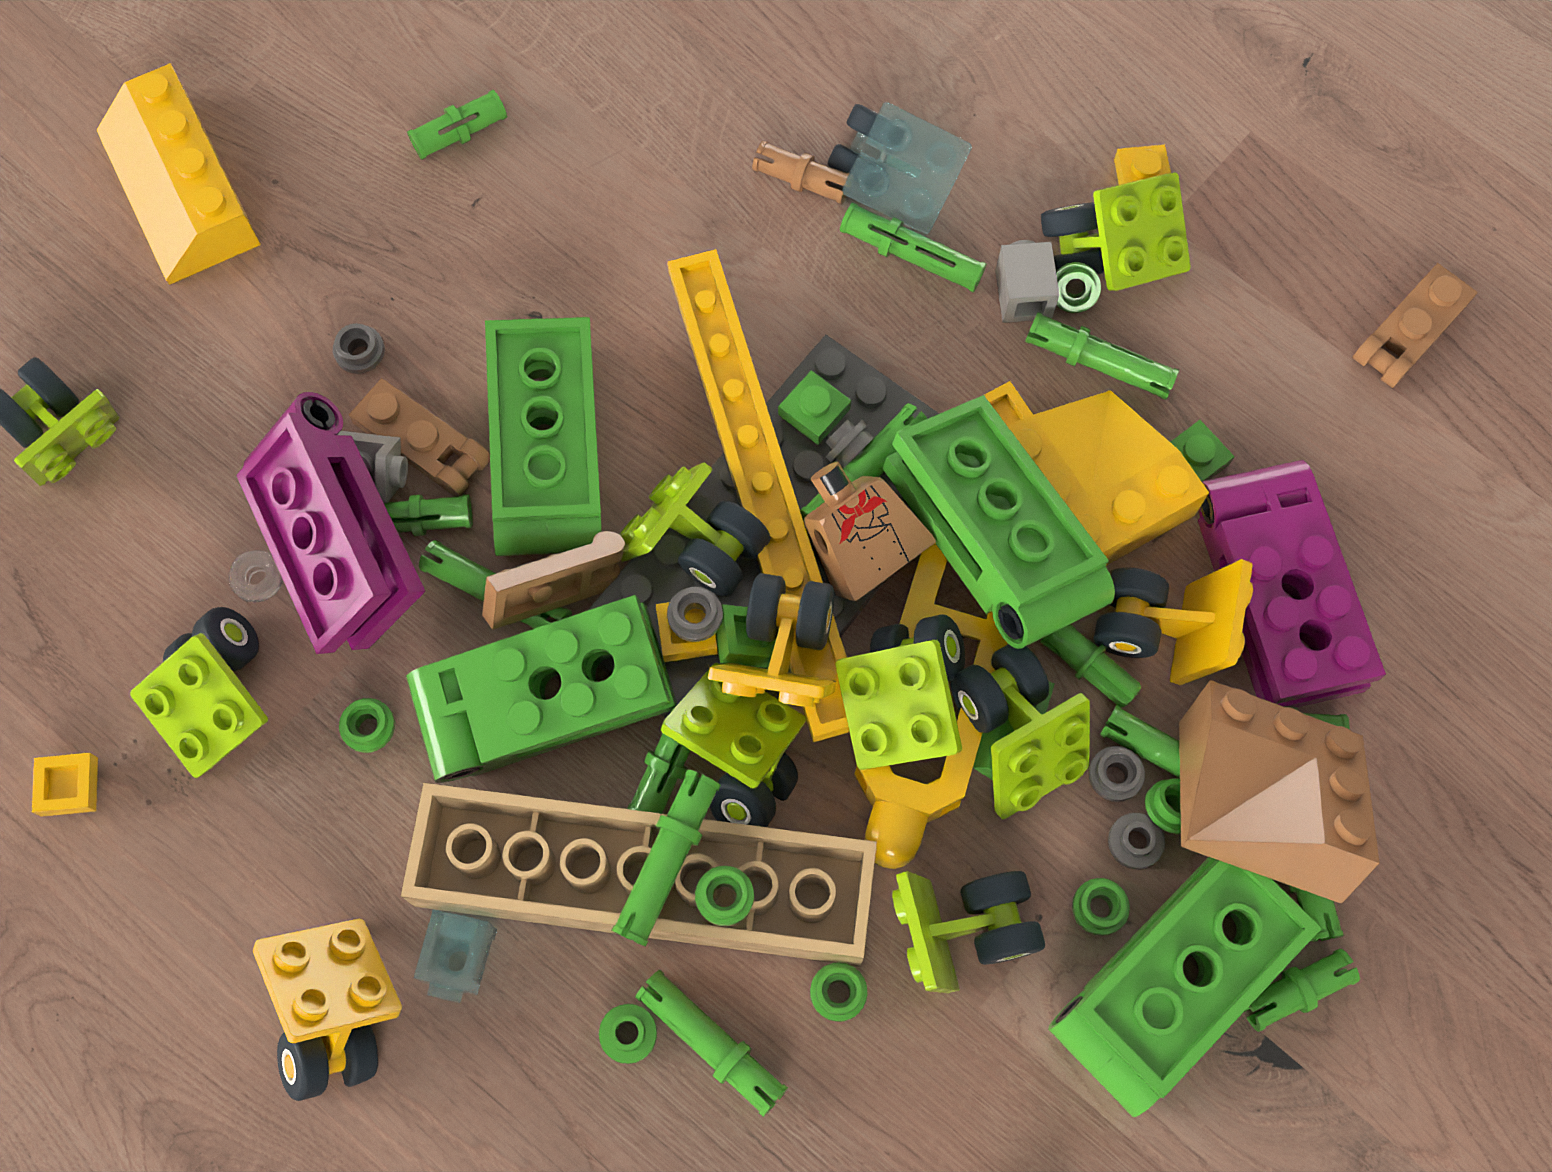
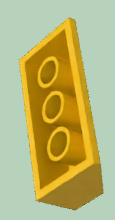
M171 63L124 82L97 128V132L168 284L171 285L260 246L261 244L197 112Z

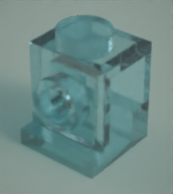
M433 909L413 978L422 983L429 984L427 995L434 998L461 1003L463 992L478 995L492 940H495L497 929L488 921ZM464 951L467 955L464 968L459 971H451L448 965L450 956L454 952Z

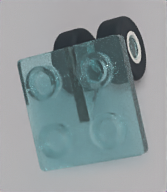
M884 102L878 113L863 105L855 104L847 119V125L857 131L850 149L837 144L828 159L829 167L849 173L842 188L843 194L891 218L896 217L904 221L905 225L924 234L930 233L972 149L971 144L889 102Z

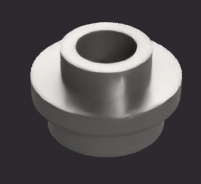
M358 323L343 327L336 335L333 343V355L336 362L342 369L350 373H365L374 369L381 362L385 352L384 342L380 334L375 329ZM367 347L365 352L359 355H352L356 348Z
M862 419L854 426L849 420H846L826 441L832 448L826 458L830 462L836 459L843 467L848 465L873 439L865 430L868 424Z
M689 587L679 591L671 599L667 610V617L672 631L678 637L686 641L699 642L710 638L718 631L722 623L723 611L722 605L714 593L702 587ZM695 608L701 609L706 614L705 618L699 623H690L685 619L686 613Z
M1120 746L1107 747L1098 752L1090 763V783L1093 789L1107 800L1116 802L1128 800L1139 792L1144 783V766L1139 757L1127 748ZM1118 767L1121 769L1125 777L1124 782L1120 784L1111 782L1107 777V768Z
M1129 813L1120 817L1112 825L1108 835V846L1113 857L1121 865L1130 869H1145L1156 863L1162 856L1165 848V836L1163 830L1148 815ZM1131 831H1139L1145 836L1147 841L1145 849H1136L1130 844L1128 836Z

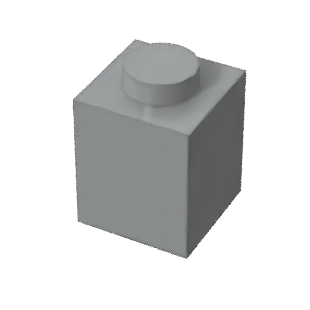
M1019 240L1010 245H1001L995 273L1002 322L1034 321L1037 312L1052 318L1059 298L1052 243H1035L1031 240Z

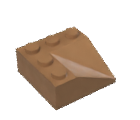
M1210 680L1179 722L1181 847L1342 904L1380 864L1363 735L1352 732L1343 726H1335L1305 715L1296 709L1283 707L1250 695L1244 690L1231 688Z

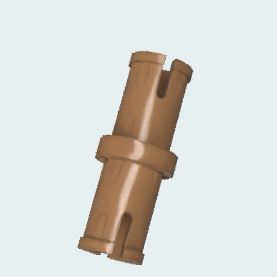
M765 140L757 148L756 153L774 159V163L754 157L753 171L762 172L791 183V189L798 192L807 189L832 199L838 204L842 205L845 202L849 192L832 186L831 182L851 188L853 174L815 162V156L804 152L799 156L769 144Z

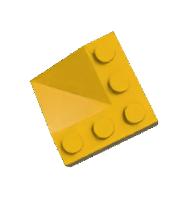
M1111 390L1034 414L1009 427L1109 561L1106 566L1194 517L1209 494V491L1182 453Z

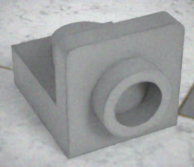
M340 431L338 435L352 436L383 503H388L396 491L405 486L407 480L408 460L406 457L401 456V438Z

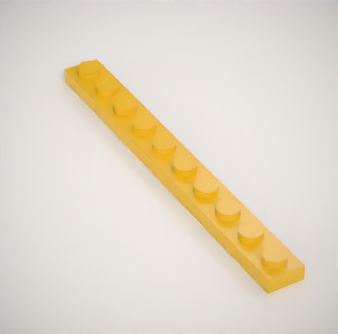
M717 250L668 261V272L740 506L756 516L770 533V542L767 546L765 545L757 557L760 571L764 574L783 577L786 585L785 594L802 596L804 587L808 582L823 583ZM833 615L827 643L822 650L799 647L796 643V630L789 665L793 674L836 681L834 693L823 699L820 698V702L813 703V707L802 706L813 742L850 732L835 666L838 659L847 658Z

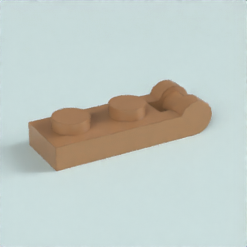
M1437 263L1377 330L1367 338L1352 358L1364 367L1370 364L1383 374L1381 380L1393 389L1467 307L1478 292ZM1382 347H1387L1389 350H1391L1393 353L1399 356V358L1396 359Z
M383 378L375 384L348 414L352 423L367 434L401 438V456L406 457L410 465L456 497L461 496L469 487L467 480L477 469L483 471L490 462V453L482 445L473 439L466 438ZM453 453L459 456L451 467L444 465Z
M603 531L594 536L593 543L560 554H552L547 558L516 568L505 569L497 574L487 576L483 617L492 630L603 593L617 579L620 573L617 563L623 557L625 545L623 538L617 533Z

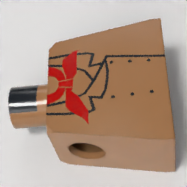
M833 462L823 467L811 477V481L823 498L824 503L804 518L805 525L828 580L838 597L852 601L859 600L937 542L929 530L880 477L862 476L851 483L839 462Z

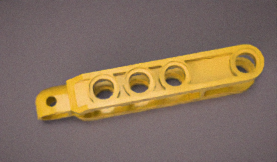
M934 543L920 555L900 624L908 627L909 638L914 637L916 625L923 618L942 614L949 616L957 624L962 636L978 640L973 665H979L989 673L995 671L991 665L992 655L995 651L1008 645V643L999 633L992 612L986 614L985 619L934 604L947 562L944 554ZM960 708L957 718L962 750L957 754L946 756L940 778L929 784L895 775L889 765L861 770L856 764L854 776L873 807L864 840L877 842L874 863L881 867L896 869L907 865L914 859L921 845L926 824L959 808L961 799L964 798L982 737V733L975 729L962 708Z

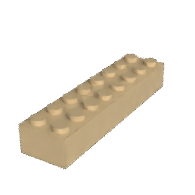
M423 783L401 897L414 907L615 933L611 931L612 927L616 925L660 831L656 824L661 815L667 816V814ZM703 820L698 830L703 836L698 846L691 845L649 938L826 962L846 963L856 966L861 965L865 952L877 842ZM718 866H732L741 870L750 879L754 890V902L749 914L742 921L730 926H719L709 922L701 915L696 905L695 891L700 878L707 871ZM721 887L716 890L713 899L717 905L728 907L734 903L736 893L730 887Z

